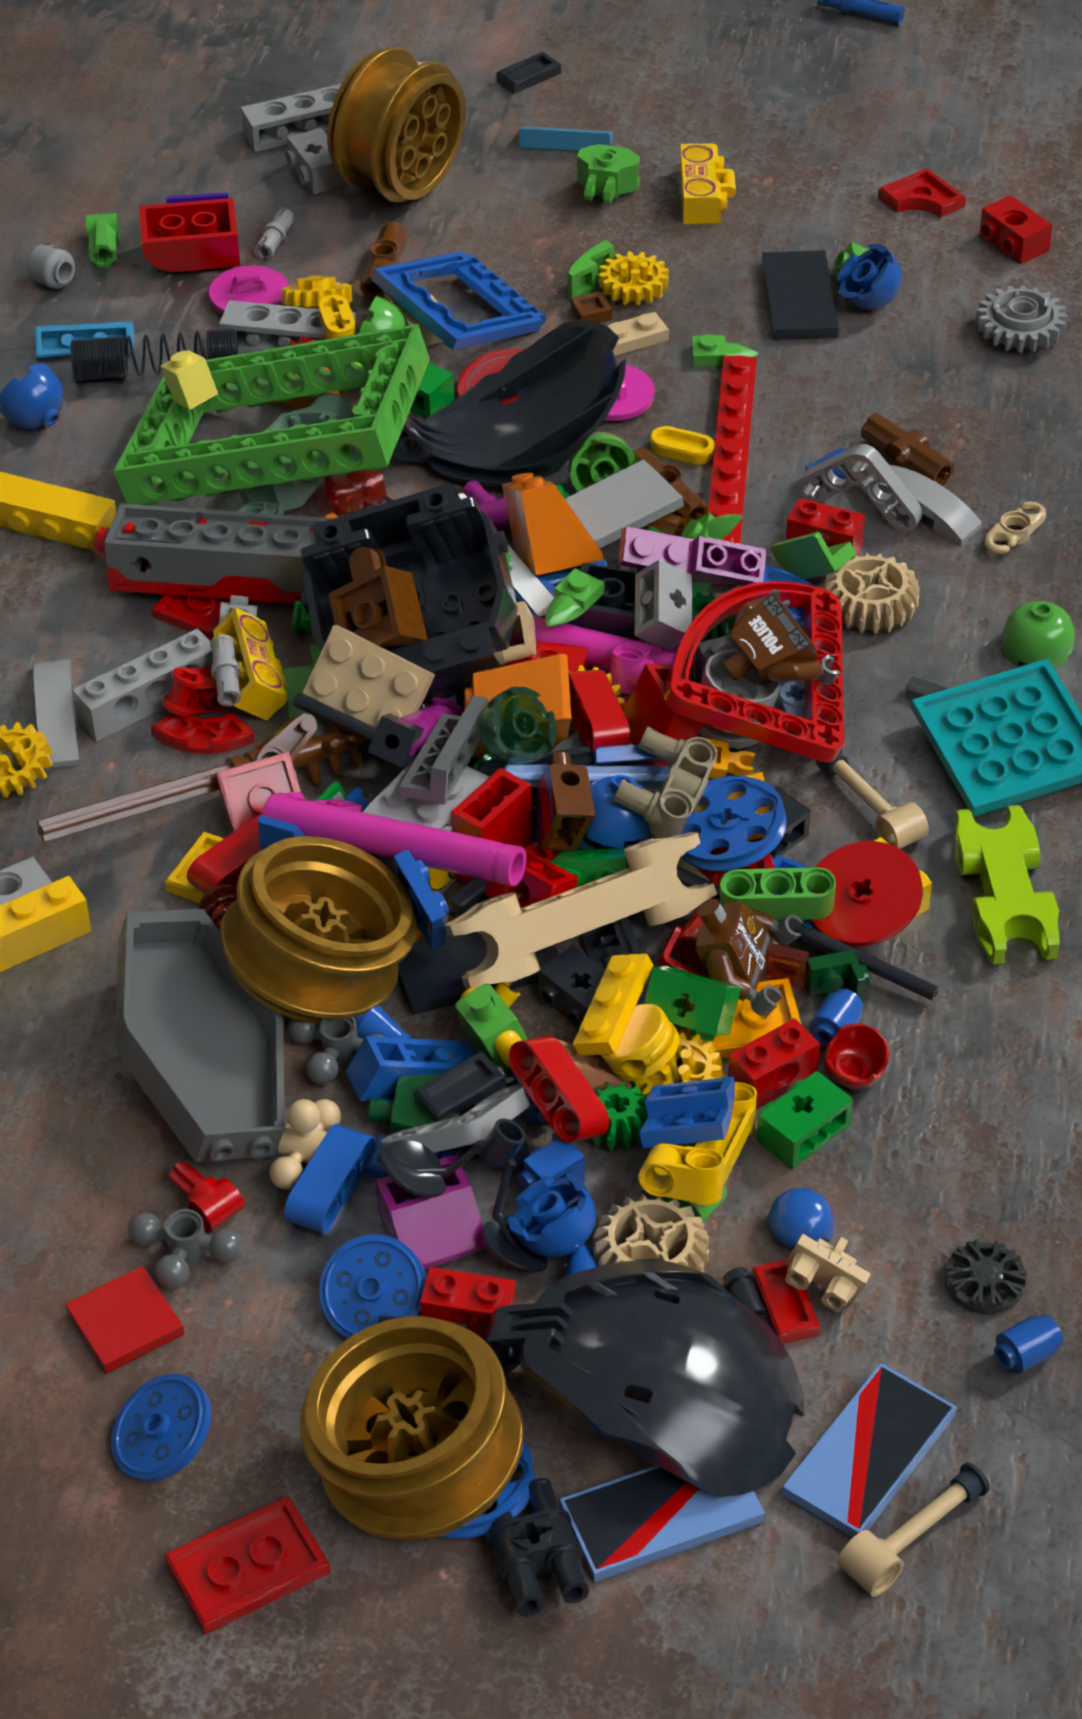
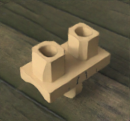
M802 1234L785 1262V1265L789 1266L785 1278L786 1283L798 1290H806L813 1280L826 1288L821 1300L825 1306L835 1312H840L849 1302L853 1304L871 1274L855 1265L857 1260L843 1252L848 1243V1240L840 1237L835 1246H832L821 1238L816 1242Z

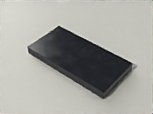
M826 251L762 252V267L773 339L838 337L839 325Z
M472 932L466 935H446L445 945L432 952L425 940L413 943L407 956L398 963V980L413 1015L454 1005L459 1001L461 995L469 989L464 987L461 977L483 963L487 954L486 942L481 934ZM555 944L535 952L539 967L541 968L559 955ZM538 971L513 981L508 988L511 990L538 983ZM498 983L490 985L494 989L498 985Z

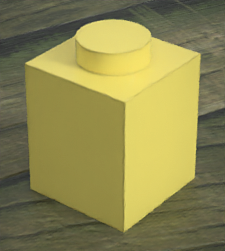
M192 351L178 352L170 358V361L160 366L174 402L189 410L218 394L205 358Z

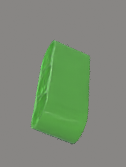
M818 867L731 870L721 878L720 904L742 902L752 909L773 915V920H783L792 914L797 915L802 920L821 919L830 915L834 909L836 880L830 871Z

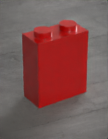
M645 664L624 710V715L629 725L630 743L632 745L640 744L648 726L677 741H680V739L686 741L698 735L703 724L702 722L680 716L672 712L665 704L664 697L670 668L669 664ZM669 763L650 764V766H668Z
M499 768L451 811L452 832L501 842L505 845H522L527 847L528 844H532L531 784ZM454 873V877L466 884L474 879V877Z

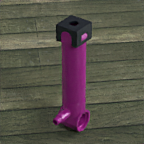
M432 697L429 707L406 716L398 717L391 713L383 715L368 752L400 767L407 766L411 763L414 753L422 749L442 713L461 717L465 710L461 705L450 700ZM447 728L451 733H452L453 730H454V729Z

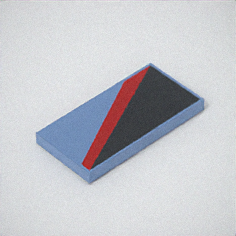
M880 1363L783 1485L782 1496L852 1538L861 1531L869 1530L956 1416L957 1406Z
M658 1466L635 1472L560 1499V1507L565 1509L572 1519L570 1527L575 1540L582 1547L583 1559L594 1582L765 1522V1512L754 1491L738 1496L716 1497Z

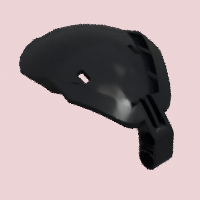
M578 320L564 322L528 348L512 356L500 372L484 376L459 399L429 416L424 422L409 413L393 455L402 461L429 463L438 474L445 478L462 483L478 481L481 486L503 487L502 484L513 482V476L523 473H533V477L541 476L545 478L558 472L574 451L598 429L618 398L626 371V359L618 365L613 352L619 336L608 326L594 321ZM515 396L519 397V399L515 402H511L505 405H502L501 401Z
M639 1259L595 1267L557 1280L546 1288L535 1303L498 1307L477 1332V1335L491 1347L497 1356L505 1379L520 1365L526 1375L562 1401L601 1438L630 1445L642 1460L665 1469L716 1497L738 1496L759 1490L780 1476L796 1455V1452L786 1439L794 1411L801 1416H805L803 1391L792 1358L780 1338L763 1318L739 1302L711 1275L660 1259ZM631 1389L649 1394L648 1403L625 1397V1390Z

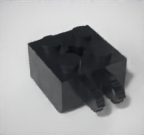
M611 559L607 567L583 563L581 572L605 582L604 594L582 615L568 622V624L640 641V638L635 636V574L640 572L641 569L630 567L629 571L621 570L620 565H618L619 560Z

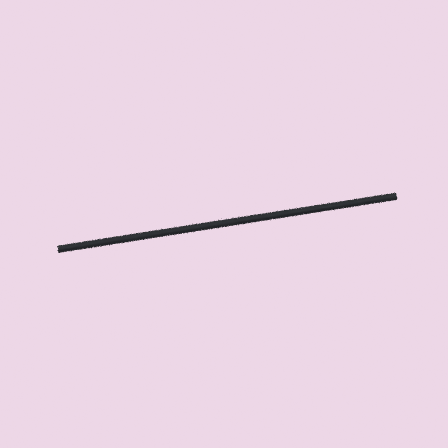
M298 693L294 698V707L372 742L376 727L302 693ZM419 752L414 753L412 760L419 754ZM531 799L532 817L537 818L536 801ZM586 834L582 839L602 849L615 848L610 846H604L597 842H594L586 837ZM625 842L623 848H628L632 845ZM677 866V877L682 885L690 887L705 883L708 885L714 884L717 895L711 899H717L720 902L719 885ZM803 924L796 930H792L801 934L797 939L829 954L854 950L859 964H865L868 972L931 1001L935 1000L939 992V986Z

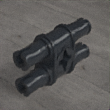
M547 1478L532 1480L528 1486L530 1494L529 1504L533 1514L515 1519L511 1512L504 1513L492 1522V1527L489 1529L486 1538L487 1545L494 1552L498 1564L497 1575L500 1581L509 1586L518 1614L524 1617L538 1614L544 1608L543 1598L536 1580L538 1578L554 1574L563 1600L566 1603H578L589 1595V1587L580 1564L583 1550L580 1543L575 1540L570 1527L572 1519L569 1513L559 1506L551 1482ZM496 1501L484 1512L485 1515L490 1514L496 1509Z

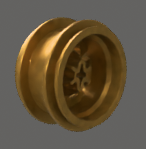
M389 47L381 51L372 52L358 61L347 74L337 92L328 122L327 145L329 156L344 181L360 188L375 184L378 192L385 199L396 203L419 199L430 193L450 169L463 137L466 120V101L460 83L447 66L438 62H426L418 65L411 53L398 47Z
M298 836L273 843L253 855L243 866L237 882V899L230 905L222 919L220 941L232 975L249 995L264 1006L284 1016L304 1022L320 1024L323 1018L345 1019L364 1015L375 1005L381 1006L389 998L397 982L398 963L407 956L415 941L417 921L405 886L396 874L380 860L360 848L338 840L315 836Z
M422 1316L401 1317L374 1324L354 1334L339 1345L325 1359L315 1374L304 1399L300 1417V1436L305 1454L312 1467L320 1475L326 1495L335 1510L348 1523L364 1532L398 1540H424L439 1537L462 1528L460 1527L461 1525L482 1515L499 1498L510 1481L521 1457L524 1440L523 1419L519 1406L506 1386L503 1369L491 1347L477 1334L465 1327L444 1320ZM450 1394L443 1402L445 1395ZM435 1436H438V1439L434 1445L433 1439ZM355 1450H366V1451H362V1452H359V1453L354 1454V1453H355ZM410 1452H416L418 1454L416 1456H408Z

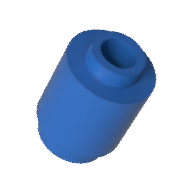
M838 989L826 997L809 1022L810 1033L820 1045L827 1047L842 1026L858 1024L862 1018L863 1003L854 992L847 989Z
M1032 1315L998 1334L996 1337L997 1346H995L994 1352L1003 1368L1021 1374L1055 1355L1057 1348L1063 1344V1336L1057 1323L1049 1315Z

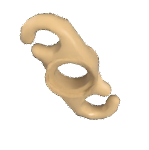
M1029 501L1023 502L1021 508H1017L1015 511L1006 512L1002 515L1000 521L986 534L985 548L994 554H1006L1010 550L1009 547L1027 542L1030 535L1045 521L1046 509L1037 502ZM1023 510H1024V511L1031 510V511H1035V512H1037V513H1036V514H1026V513L1023 512ZM1017 525L1023 527L1024 529L1012 530L1009 529L1007 526ZM1004 541L1008 544V546L996 545L994 542Z

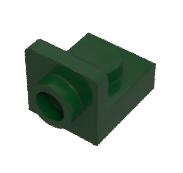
M854 950L807 958L805 985L810 996L824 993L830 994L838 989H848L854 992L863 1003L864 990L870 985L869 974L865 964H859Z

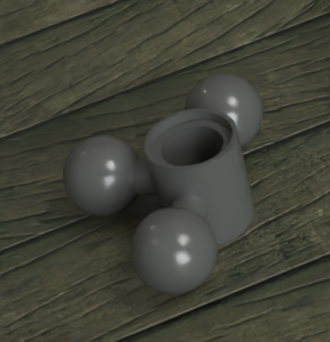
M353 1017L345 1019L323 1018L320 1026L317 1023L290 1018L287 1024V1033L293 1042L301 1045L309 1044L314 1040L322 1042L323 1052L312 1055L306 1064L308 1078L318 1085L331 1083L338 1074V1066L349 1065L364 1040L358 1037L356 1021ZM372 1034V1035H370V1036H368V1037H385V1036H384V1035H381V1034Z
M189 1209L173 1212L166 1219L164 1226L157 1216L148 1212L135 1215L128 1225L129 1237L136 1245L148 1247L155 1244L158 1240L167 1242L169 1255L162 1257L155 1266L157 1282L167 1289H177L184 1285L189 1277V1266L202 1261L206 1256L207 1250H210L212 1256L221 1263L236 1261L244 1250V1242L238 1232L232 1229H222L214 1235L205 1234L202 1217L197 1212Z

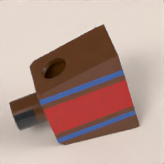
M556 752L548 756L547 769L536 789L539 850L577 851L595 817L588 770L583 765H571V757L568 753Z

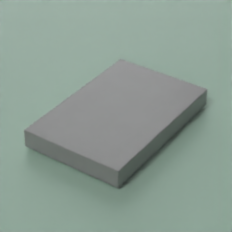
M645 460L635 463L565 498L599 549L620 539L621 530L626 526L640 529L684 506L683 497Z

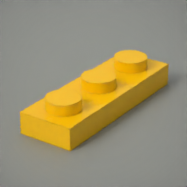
M647 953L614 955L611 957L573 1042V1046L579 1055L615 1054L653 967V963Z

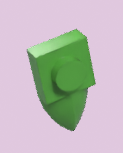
M706 334L692 336L693 366H723L724 355L758 356V352L746 346L725 342V335Z
M708 513L698 520L690 521L683 529L682 536L689 539L703 536L722 540L741 521L742 515L727 514L714 517L711 513Z
M574 569L554 588V598L546 611V626H558L578 618L604 594L605 582Z

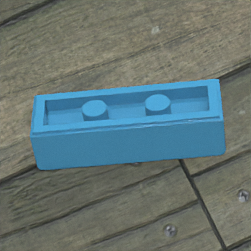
M522 126L519 129V147L579 151L581 148L596 144L611 146L613 131Z
M133 322L34 327L36 359L71 357L70 343L72 339H95V337L101 339L102 337L123 336L126 345V338L129 335L134 349L135 332Z

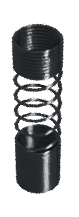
M236 328L206 331L208 359L239 354ZM197 330L194 336V353L197 354L198 340L202 357L206 360L201 335ZM181 332L178 333L177 353L180 352V340L183 351H187ZM162 333L160 337L159 368L157 372L148 335H144L141 374L129 335L126 338V345L123 336L102 337L101 339L96 337L95 339H72L70 348L74 380L80 382L81 380L94 381L95 379L97 381V379L127 378L129 346L137 375L142 377L145 370L146 343L153 371L159 376L163 360V341L168 361L171 358L166 336Z

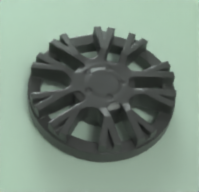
M974 1239V1242L968 1241L966 1246H958L952 1252V1256L946 1265L945 1284L948 1292L960 1305L972 1311L980 1313L1005 1311L1020 1301L1026 1289L1027 1270H1025L1021 1262V1256L1016 1254L1014 1249L1011 1251L1006 1249V1244H999L997 1240H995L994 1244L979 1243L978 1239ZM984 1252L992 1254L989 1257H985L981 1253ZM972 1254L976 1261H973L969 1255ZM1002 1257V1261L998 1263L996 1260ZM959 1261L966 1265L968 1268H960L954 1266ZM1012 1265L1016 1271H1007L1004 1268ZM970 1287L976 1293L970 1299L961 1292ZM1002 1289L1011 1296L1002 1301L997 1292ZM983 1295H990V1303H983Z

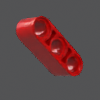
M569 671L571 717L584 747H589L592 753L596 748L629 745V725L605 671Z
M260 815L197 857L187 871L188 882L217 904L223 903L237 894V882L243 866L253 855L261 851L258 831Z
M545 1036L516 1041L511 1046L508 1058L513 1073L561 1141L572 1143L601 1137L606 1133L609 1126V1116L604 1104L562 1044L555 1037Z

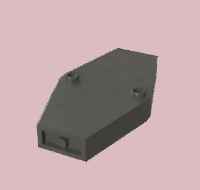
M204 909L127 912L118 939L115 1047L118 1056L195 1162H222L230 1159H260L274 1156L285 1130L282 1015L258 1002L236 981L228 967L221 947L220 930Z

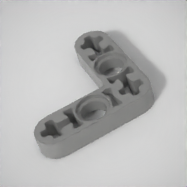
M867 444L856 445L809 468L798 482V491L801 496L806 500L822 502L859 484L887 521L900 531L910 532L915 529L923 515L920 504L880 453L874 447ZM832 468L842 470L846 475V479L838 478L833 473ZM821 480L824 481V483L822 484V486L816 485V484L820 483ZM877 483L886 484L892 493L882 492L878 488Z
M522 1084L513 1085L493 1093L460 1117L402 1130L387 1136L381 1143L383 1147H386L394 1141L410 1140L425 1145L433 1153L473 1144L478 1140L485 1139L498 1119L506 1118L512 1120L530 1107L531 1102Z

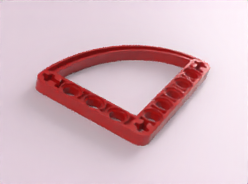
M788 581L752 583L720 595L694 618L678 645L666 680L664 697L666 706L680 716L821 762H833L844 745L842 616L839 598L826 589ZM774 589L780 592L779 599L782 602L789 600V606L804 608V632L815 646L819 657L816 661L820 663L825 656H832L835 662L829 670H840L839 676L831 685L821 684L817 679L805 680V718L689 681V672L696 648L711 629L724 619L740 612L745 603L767 597ZM714 706L722 709L724 712L717 710ZM749 718H752V719L758 721L760 724H758V723L752 721V720L749 719ZM784 729H786V730L792 732V733L795 734V735H792V734L788 733V732L785 731Z

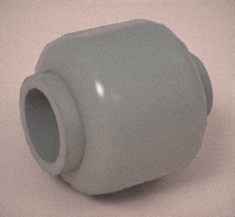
M44 243L35 247L30 253L27 270L34 282L52 289H59L67 285L73 278L75 263L69 251L49 243Z

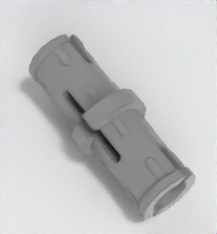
M282 208L278 209L272 221L264 226L262 230L263 235L254 247V254L260 260H264L266 256V261H269L277 247L285 242L287 238L286 232L295 221V217L290 210L285 209L283 212Z
M218 635L219 647L217 646V639L212 638L210 641L213 655L211 676L215 677L219 704L233 706L232 694H234L237 704L241 701L238 677L241 674L240 664L235 660L233 638L228 635Z

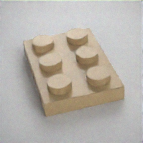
M333 625L303 693L377 728L383 715L391 713L398 717H403L419 711L435 674L338 625Z

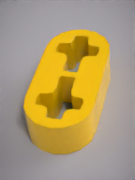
M340 295L323 297L319 301V315L326 338L332 339L356 335L355 319L347 299Z

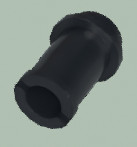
M744 1267L728 1271L723 1276L724 1283L722 1286L739 1302L764 1319L767 1312L754 1287L756 1282L754 1274L748 1272Z

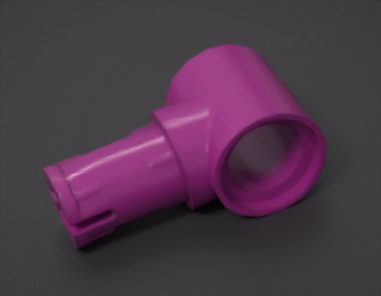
M470 481L463 487L462 492L467 497L475 498L480 509L491 519L497 532L510 528L505 497L497 499L494 495L488 494L478 481Z

